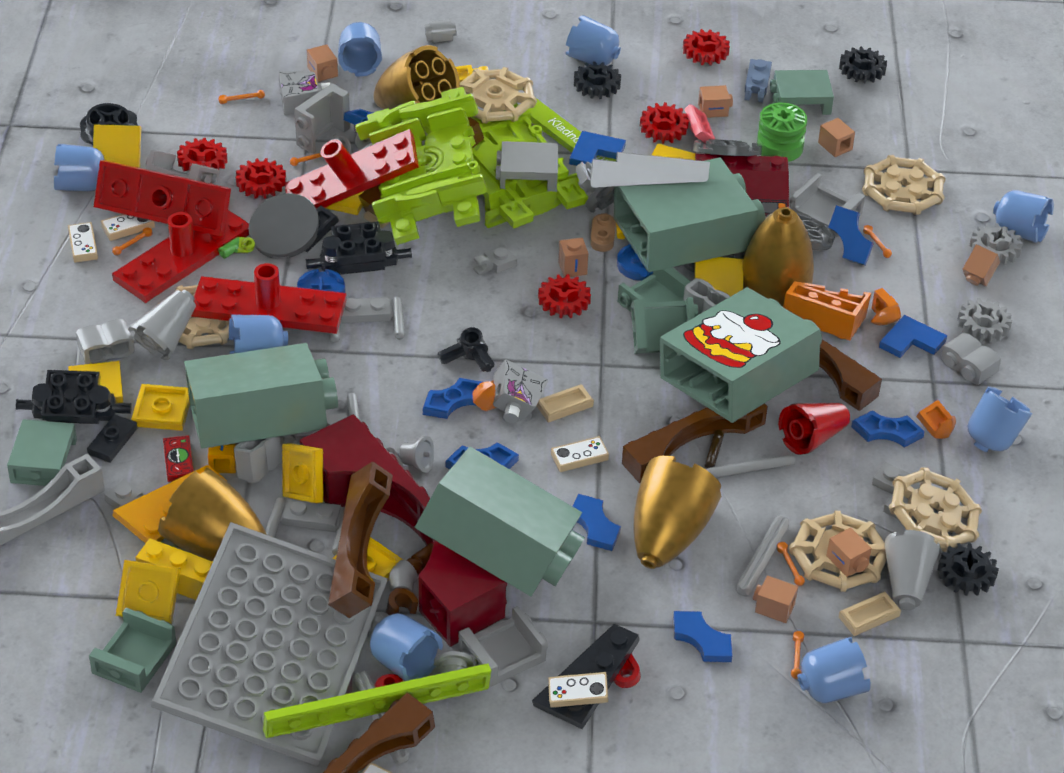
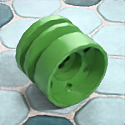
M780 102L769 104L762 109L757 135V143L762 145L761 156L788 157V162L794 161L801 156L807 126V115L804 110L796 105Z

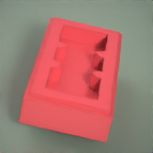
M689 104L685 108V112L688 114L689 128L695 137L705 144L707 140L715 139L706 114Z

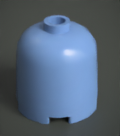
M585 15L580 16L578 19L581 22L577 27L573 25L566 41L569 51L566 52V55L593 65V62H596L597 65L605 62L607 66L613 59L616 60L621 51L617 32Z
M356 22L346 26L342 31L339 39L338 59L344 71L354 73L358 77L367 76L374 73L382 61L380 36L370 24Z
M58 144L56 146L54 165L59 166L57 176H54V189L95 191L100 160H104L102 152L93 147Z
M1012 190L995 203L993 214L996 215V223L1000 227H1008L1007 230L1009 231L1015 230V235H1020L1022 239L1037 243L1042 242L1048 232L1050 225L1046 224L1048 214L1053 215L1054 202L1053 199L1045 196Z
M231 315L229 319V340H234V351H230V354L288 346V332L283 331L282 324L274 316Z
M990 386L987 387L970 417L967 425L968 432L975 440L974 445L984 452H988L989 449L1004 451L1013 444L1032 413L1025 404L1012 397L1009 401L1000 396L1001 390Z
M397 613L386 616L374 627L370 639V648L372 655L379 663L402 680L409 681L427 677L436 667L434 665V658L437 650H442L443 643L442 638L433 630L409 616Z
M852 637L844 638L808 652L801 662V674L797 675L801 689L803 691L807 690L814 700L821 703H829L869 692L871 686L870 678L864 680L862 668L867 667L865 658L858 643H852Z

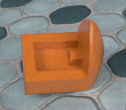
M883 288L875 290L871 309L876 315L871 322L882 326L897 322L901 318L898 303Z
M493 381L482 382L473 391V402L484 411L496 408L493 405L496 392Z
M939 400L921 410L916 416L929 433L937 439L948 438L956 425V417L951 416Z

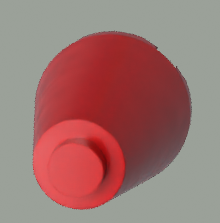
M842 403L791 404L782 409L779 415V430L783 429L785 438H782L786 447L797 455L811 453L849 425L850 412Z

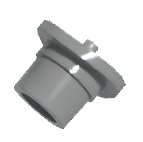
M422 436L416 442L403 443L400 449V457L403 464L414 465L419 472L428 473L434 461V445L431 437Z
M450 651L434 658V665L439 667L441 673L472 667L473 658L464 652Z

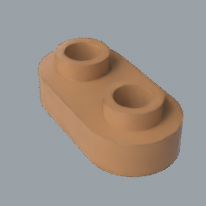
M601 213L593 218L590 245L594 250L606 252L614 247L616 221L613 216Z

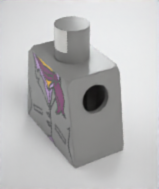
M279 71V86L284 115L295 114L294 109L329 86L330 82L317 83L314 72Z
M505 359L494 373L493 383L495 384L496 392L493 405L504 411L503 418L508 423H516L519 419H526L536 407L548 383V379Z

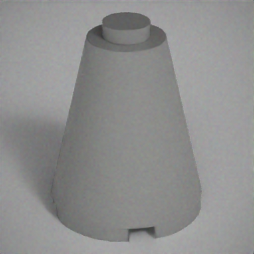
M176 290L132 323L128 330L129 332L135 331L133 338L152 354L159 352L163 354L161 359L169 360L196 307L195 298L186 290L182 292Z
M905 530L904 535L896 536L897 532H894L886 537L885 553L893 601L903 610H913L921 605L940 552L939 542L936 544L934 537L928 533Z

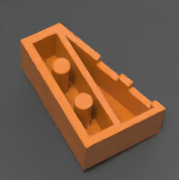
M794 281L786 292L783 308L802 319L811 320L820 328V331L850 341L866 318L871 293L864 292L863 296L848 294V289L842 288L840 292L825 290V286Z

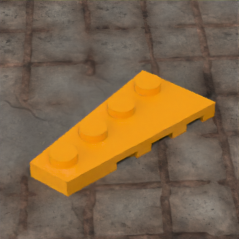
M206 465L198 470H195L197 473L201 474L207 467L214 471L216 474H218L225 481H227L209 465ZM195 471L114 509L112 516L145 544L149 538L161 542L164 537L159 534L158 526L160 518L163 516L166 518L172 504L169 499L182 482Z

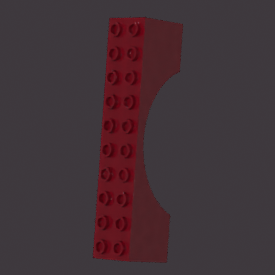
M352 414L300 439V445L323 449V501L327 504L345 507L351 475L371 462L376 463L393 475L390 496L381 512L405 523L419 535L425 545L433 544L430 558L425 568L418 575L419 612L449 647L459 643V631L469 627L473 634H476L505 618L507 582L415 528L430 497L426 489L414 481L412 474L408 470L403 469L396 456L392 453L390 454L384 448L382 441L378 437L375 438L365 422H361Z

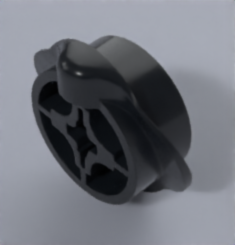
M114 103L95 105L80 121V137L84 142L93 146L94 125L138 126L137 115L125 107Z

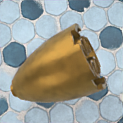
M431 45L421 46L404 54L385 70L376 84L373 95L374 101L381 109L389 108L391 110L410 101H415L417 104L442 98L441 92L460 88L458 72L451 58L447 59L438 51V47Z
M787 207L775 210L758 227L747 247L742 265L743 289L748 287L767 299L776 300L781 306L784 305L786 292L793 282L813 284L814 273L813 251L808 232L797 213Z
M658 456L649 461L636 498L634 542L641 564L650 569L662 567L685 551L705 528L722 497L720 492L721 484L715 476L695 463L693 467L675 462L676 459L673 456Z
M207 467L201 474L196 471L192 473L177 488L169 499L172 504L166 518L164 516L160 518L158 526L161 536L178 547L210 561H214L230 522L267 535L259 518L245 499L227 481Z

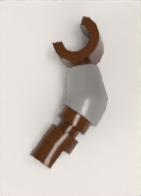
M432 543L417 551L411 558L400 560L392 568L389 574L391 593L389 594L386 608L388 615L399 614V607H405L409 610L410 614H416L418 599L413 593V586L430 558L433 549Z

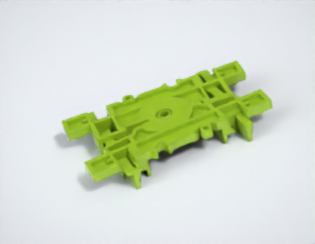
M464 87L441 92L442 98L417 104L415 101H410L391 110L387 108L367 115L368 121L356 124L355 126L360 140L370 138L372 145L408 129L414 135L419 168L382 183L379 186L382 194L381 199L372 203L378 222L380 224L391 222L394 240L397 245L420 238L417 221L444 212L454 211V221L457 227L480 221L479 204L476 196L486 193L487 186L482 174H479L480 167L478 162L473 160L472 147L476 143L472 135L475 134L468 120V117L478 114V106L473 94H466ZM429 125L432 132L426 136L424 126ZM426 140V145L422 146L421 141Z
M529 110L525 111L514 122L511 120L489 121L485 124L482 123V120L474 116L471 117L479 122L484 139L472 151L473 160L478 162L480 167L479 174H482L487 186V192L483 194L486 211L485 226L487 228L508 222L514 229L533 222L534 216L550 211L560 204H563L567 210L586 204L588 195L579 186L577 173L569 175V170L563 164V157L558 159L557 191H547L548 180L506 179L505 189H500V180H496V166H501L497 165V151H502V141L547 143L542 136V127L539 125L532 126L531 112ZM429 125L424 126L427 134L432 132Z

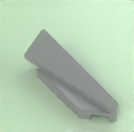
M617 152L616 161L592 159L590 185L591 187L706 182L709 176L710 162Z

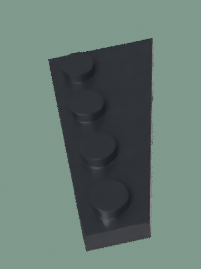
M613 624L558 676L606 672L607 687L609 689L640 641L639 634ZM549 685L532 700L534 707L582 730L599 705V703L551 708Z

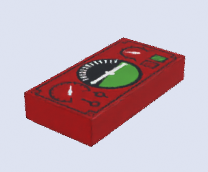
M189 435L163 438L167 481L173 482L193 472Z

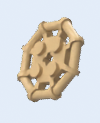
M507 67L495 70L475 69L470 76L460 82V87H464L466 94H473L477 106L484 109L483 111L478 109V114L474 117L482 120V123L485 124L489 121H517L520 115L529 108L535 107L537 103L532 88L533 81L528 77L524 78L509 71ZM517 102L521 103L516 108H514V104H516Z
M888 155L886 159L874 165H867L864 169L865 182L862 187L864 195L870 196L887 212L895 210L920 215L921 211L935 204L940 205L945 199L943 195L944 175L937 173L924 163V159L918 158L916 160ZM887 168V172H885V173L880 172V171H882V170H884V169ZM874 181L880 182V184L875 185ZM927 188H934V191H928Z
M180 285L176 287V290L181 292L186 290L194 296L198 285L187 287ZM190 317L179 342L186 345L187 349L218 343L224 345L229 338V321Z
M921 467L917 472L906 476H897L893 480L894 490L889 510L891 514H894L906 530H916L932 535L936 544L939 542L940 548L944 552H947L949 546L954 548L957 546V543L962 545L967 542H975L979 537L977 529L979 514L982 512L981 506L972 500L961 486L959 479L953 480L931 472L927 467ZM918 482L920 483V488L918 489L910 486ZM931 483L947 488V490L932 486ZM903 497L908 498V504L903 502ZM933 508L938 511V514L933 512ZM912 516L917 520L916 523L911 519ZM961 517L968 518L967 526L961 523ZM948 532H955L957 535L952 537L949 536Z
M835 510L832 514L811 520L806 518L800 523L801 528L794 542L789 545V552L798 561L807 580H816L839 588L840 592H846L849 588L870 582L877 583L881 579V572L887 560L885 543L872 521L865 522ZM832 525V529L826 530V526ZM851 527L862 539L864 537L870 539L872 544L866 542L872 548L870 556H875L876 558L873 565L869 563L868 567L861 574L846 577L826 555L829 538ZM809 535L815 537L813 542L806 541ZM810 553L813 554V556H814V563H813V564H811V562H810V560L808 559V557H807L806 554H810ZM824 568L833 571L835 573H838L839 577L823 572L821 570Z

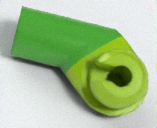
M236 237L220 247L218 251L224 259L233 253L247 254L254 250L255 241L250 237Z

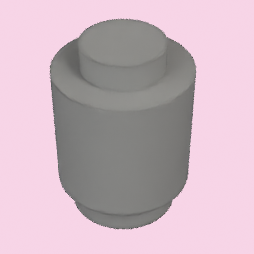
M450 19L430 21V24H425L427 42L453 41V36H457L456 25L451 23Z

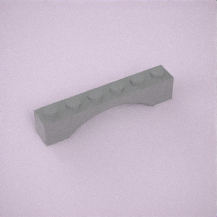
M87 453L64 465L59 473L33 497L15 507L1 511L0 546L105 491L100 466Z

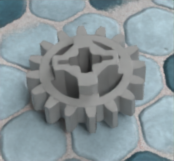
M987 223L985 228L978 226L977 231L973 230L969 246L972 247L971 252L977 244L997 253L1000 262L1003 265H1007V260L1013 263L1015 258L1020 257L1023 242L1020 241V235H1015V230L1009 231L1007 230L1008 227H1000L998 223L991 227Z
M977 298L976 303L968 300V304H963L961 310H959L957 318L959 321L958 327L963 328L962 333H970L974 338L978 337L979 342L987 339L992 343L993 338L1001 341L1002 335L1007 337L1011 329L1012 314L1006 313L1007 307L1000 308V302L998 301L993 304L988 298L986 302H982L980 298Z

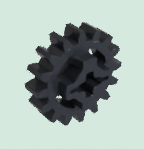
M860 46L858 50L852 47L851 52L845 50L844 54H841L839 69L842 70V75L847 74V79L853 78L855 82L862 80L864 84H866L867 80L874 83L875 78L881 80L882 75L885 76L887 60H884V55H879V51L874 52L871 48L864 50Z
M593 62V65L585 63L584 67L579 66L578 71L574 72L573 85L576 87L577 92L582 91V96L588 94L591 99L594 96H598L599 99H602V96L610 98L611 93L617 94V90L621 88V74H618V69H613V65L606 66L605 62H602L600 65H597L596 62Z
M957 543L956 549L949 546L947 552L941 553L937 568L940 571L939 579H946L945 586H954L955 593L959 590H964V595L968 596L969 591H973L978 596L980 589L987 593L990 586L994 587L999 568L996 567L997 560L990 559V551L986 553L981 552L982 546L974 549L971 543H968L967 547Z

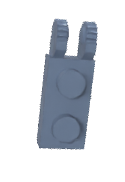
M750 59L744 100L749 101L752 93L758 94V102L763 103L764 95L767 94L772 62L762 59Z

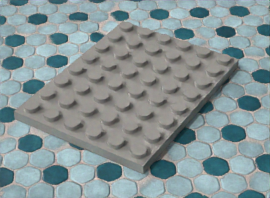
M230 522L152 700L151 707L319 767L334 724L266 738L263 732L264 712L346 694L388 578L369 572L375 582L372 606L348 618L328 605L335 559Z

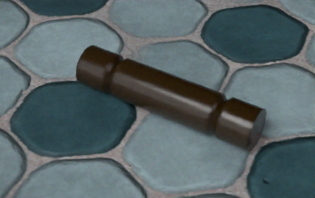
M721 430L714 432L704 464L705 468L715 467L724 438V432Z

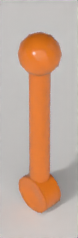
M258 90L257 93L228 97L220 95L218 100L220 104H225L228 101L258 97L262 99L265 97V92Z
M317 153L301 158L292 157L290 159V164L292 166H296L300 162L320 158L322 156L321 153Z
M870 225L864 226L863 233L870 235L883 251V256L886 258L891 257L892 251L887 249L872 232L873 227Z
M150 227L144 228L143 232L119 247L115 246L112 249V253L118 256L122 250L140 239L152 236V229Z
M779 542L777 544V551L783 554L795 577L794 583L798 586L803 585L805 579L799 575L789 556L787 543Z
M801 631L793 633L795 655L794 669L791 670V676L794 679H798L797 675L801 674L799 669L801 642L804 640V633Z

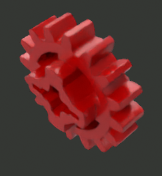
M700 29V33L692 31V35L687 34L686 39L683 40V54H686L687 59L693 58V63L699 62L701 65L708 63L710 66H712L713 62L720 64L721 60H726L727 56H729L730 41L726 40V36H720V32L714 33L710 29L708 32Z
M664 102L663 106L655 103L654 108L647 106V111H642V117H640L641 133H646L645 138L653 137V142L661 140L662 144H665L666 140H669L672 144L675 138L680 141L682 135L686 136L689 126L688 114L683 113V108L675 109L676 104L671 105V107L667 106V102Z
M194 138L192 143L185 141V146L180 145L177 151L178 166L182 167L183 172L188 170L190 172L192 163L218 170L219 168L225 169V164L228 163L227 148L222 147L221 142L215 144V139L207 141L206 138L198 141V139Z
M256 158L253 163L248 160L246 161L247 166L240 165V170H236V187H239V192L245 191V196L247 197L253 194L254 199H257L259 195L266 199L268 194L274 197L276 196L275 191L282 192V187L286 183V170H283V165H277L275 160L270 163L268 158H265L263 161Z
M558 274L557 279L548 277V283L542 282L541 288L538 289V304L543 305V311L550 310L551 316L556 313L559 314V318H563L564 315L572 318L573 313L580 316L582 310L587 311L588 305L591 304V288L586 287V281L579 282V277L571 279L569 274L563 278Z

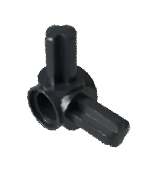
M475 327L463 330L460 338H457V344L438 352V358L442 364H447L464 356L465 359L475 360L483 372H490L495 365L487 353L488 346L483 340L481 330Z

